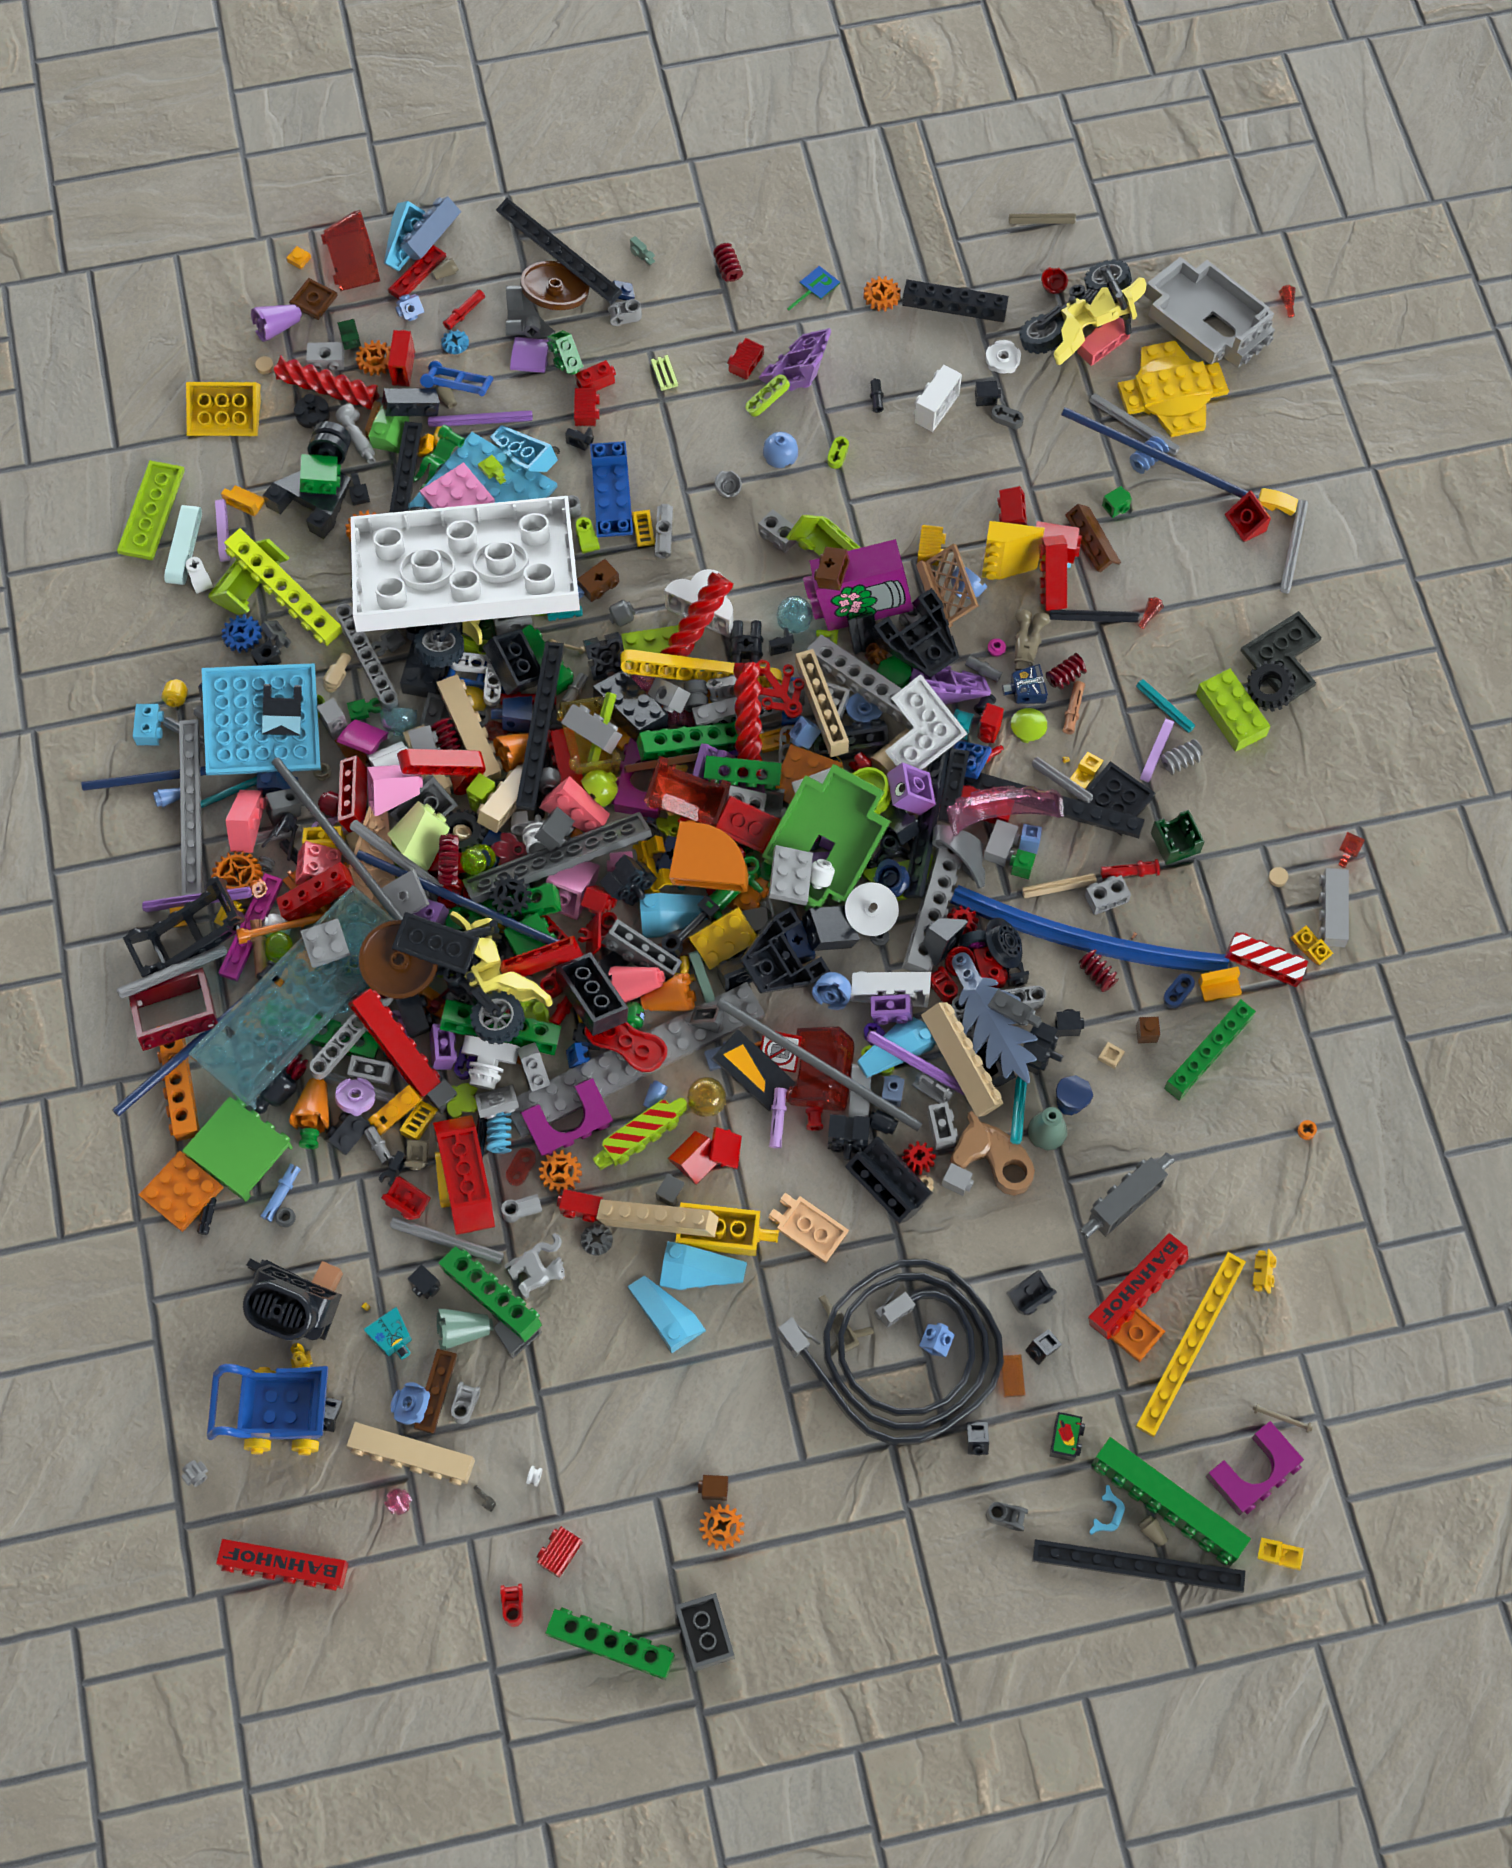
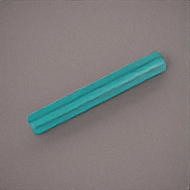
M1144 679L1137 683L1136 688L1187 733L1195 728V724Z
M1017 1076L1015 1083L1010 1142L1019 1145L1022 1141L1027 1083L1019 1076Z

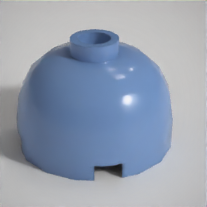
M781 431L768 436L763 447V456L766 462L775 468H785L786 465L790 464L791 466L794 464L798 457V445L794 437Z
M959 567L954 570L952 576H958ZM965 567L975 597H978L985 591L987 585L984 583L982 586L979 583L981 579ZM951 578V585L954 587L956 579ZM963 581L959 582V587L957 590L962 593L965 587V583ZM956 593V596L961 598L962 595Z
M828 972L815 982L812 995L819 1004L822 1005L823 1002L829 1004V1009H844L850 1001L851 984L842 974Z

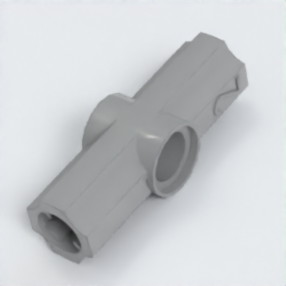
M661 504L657 507L655 556L661 559L671 556L673 507L668 504Z

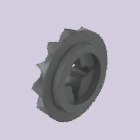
M593 1223L591 1226L586 1227L581 1234V1245L591 1255H602L612 1246V1233L609 1228L602 1224ZM592 1234L595 1236L602 1235L600 1237L601 1244L598 1242L592 1243Z

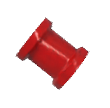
M807 1108L805 1110V1113L808 1115L806 1129L809 1131L822 1130L821 1114L823 1113V1108Z

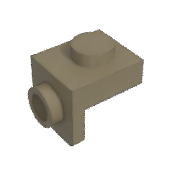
M408 1140L407 1159L404 1166L410 1167V1170H421L427 1165L429 1141Z

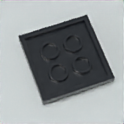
M1111 761L1086 789L1093 795V799L1089 804L1135 817L1140 815L1156 794Z

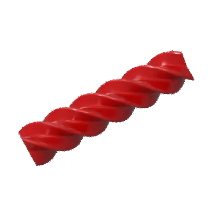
M280 355L278 363L273 369L276 374V380H282L291 385H298L303 389L314 390L319 394L330 395L335 399L346 400L354 405H362L370 410L374 409L375 403L380 397L378 385L376 384L366 387L360 379L350 382L344 374L334 377L328 369L318 372L312 364L302 367L296 359L286 362L282 355Z
M710 573L707 579L708 585L699 590L698 601L689 606L688 616L680 620L678 632L672 634L669 638V647L663 649L660 653L688 657L694 649L695 642L702 637L705 627L711 623L714 612L723 604L724 596L732 590L734 583L720 573Z
M755 662L735 663L733 672L737 679L734 684V693L737 697L734 707L737 715L735 730L738 735L735 746L739 754L737 759L763 761L759 755L763 746L762 740L759 737L762 723L758 717L761 712V703L758 699L761 685L757 680L760 674V665ZM742 767L738 770V776H748L747 768ZM762 769L757 772L756 776H762L760 774Z

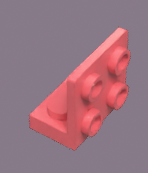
M305 841L298 852L295 884L301 885L307 879L309 880L310 877H314L341 862L342 853L339 849Z

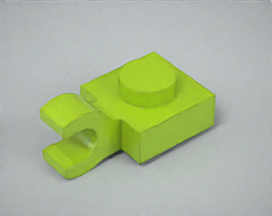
M493 455L478 463L479 469L488 479L494 477L500 485L506 482L503 466Z

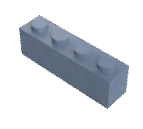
M448 196L437 198L433 202L434 206L432 209H428L423 214L424 218L413 225V231L403 237L400 247L413 261L421 259L461 213L460 209Z

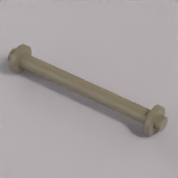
M1258 1403L1253 1406L1255 1414L1258 1411L1306 1429L1307 1433L1312 1431L1313 1426H1311L1310 1422L1305 1424L1259 1407L1260 1404Z

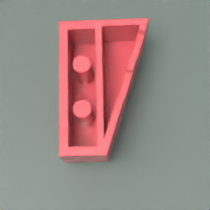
M570 776L549 792L539 807L548 813H551L556 807L560 808L575 821L572 826L585 833L604 826L610 816V813L594 801V798Z
M239 790L225 820L230 852H235L236 850L237 852L253 853L263 810L266 808V799L263 798L262 790Z

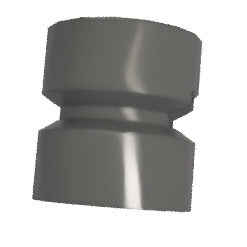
M693 679L684 683V690L691 693L685 704L686 711L692 712V708L708 704L706 681Z

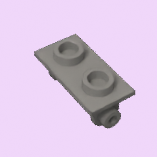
M921 1071L917 1074L916 1080L912 1084V1086L939 1104L948 1102L955 1093V1090Z

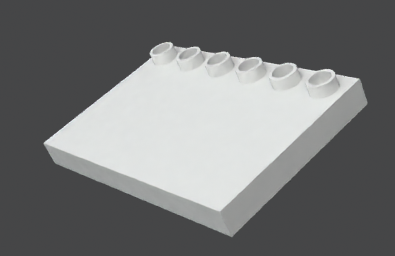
M568 496L351 517L353 618L356 632L580 610Z

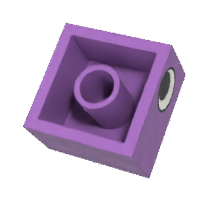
M902 762L887 773L893 806L921 815L936 805L929 772Z

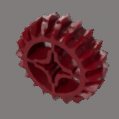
M446 834L441 835L439 838L438 882L445 886L456 885L458 882L459 838L457 835Z

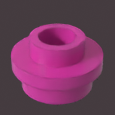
M992 639L988 643V652L995 657L1001 656L1006 650V644L1001 639Z

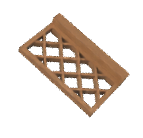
M953 543L926 562L921 560L916 564L925 591L933 588L942 601L943 610L949 622V628L953 626L952 623L979 606L956 544ZM953 551L954 557L952 562L946 561L948 554ZM941 561L938 570L934 571L932 564ZM945 563L951 564L947 574L942 573ZM955 566L959 567L957 577L952 576ZM941 575L946 576L943 587L939 586L938 583ZM951 578L956 579L953 590L947 588ZM960 581L965 583L963 593L957 591ZM946 590L952 592L948 602L944 600ZM956 593L962 595L958 605L953 604ZM966 596L970 597L972 604L963 607ZM951 607H957L955 614L950 616Z

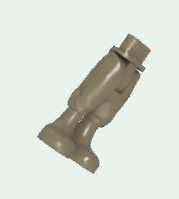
M1023 609L1016 611L1015 617L1020 624V631L1015 636V671L1033 666L1038 647L1042 642L1039 635L1040 630L1049 623L1050 619L1045 613H1036L1034 615L1032 632L1028 636L1032 614L1028 610Z

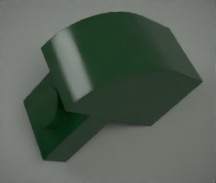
M355 319L337 322L344 350L360 347L361 343Z

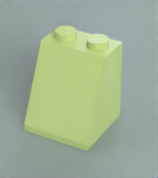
M418 801L388 833V836L404 856L428 871L439 851V838L441 835H446L450 827L446 824L447 819L441 813H434L435 810L429 804L423 805Z

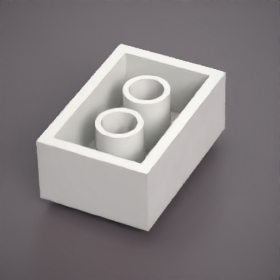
M945 365L935 372L931 383L928 382L926 384L924 393L916 398V409L914 411L916 424L931 432L934 431L960 394L961 373Z

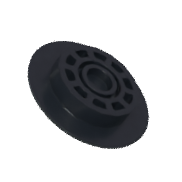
M1002 918L990 920L985 931L986 944L990 954L1001 966L1009 969L1016 968L1021 963L1023 955L1022 942L1018 932L1009 922Z

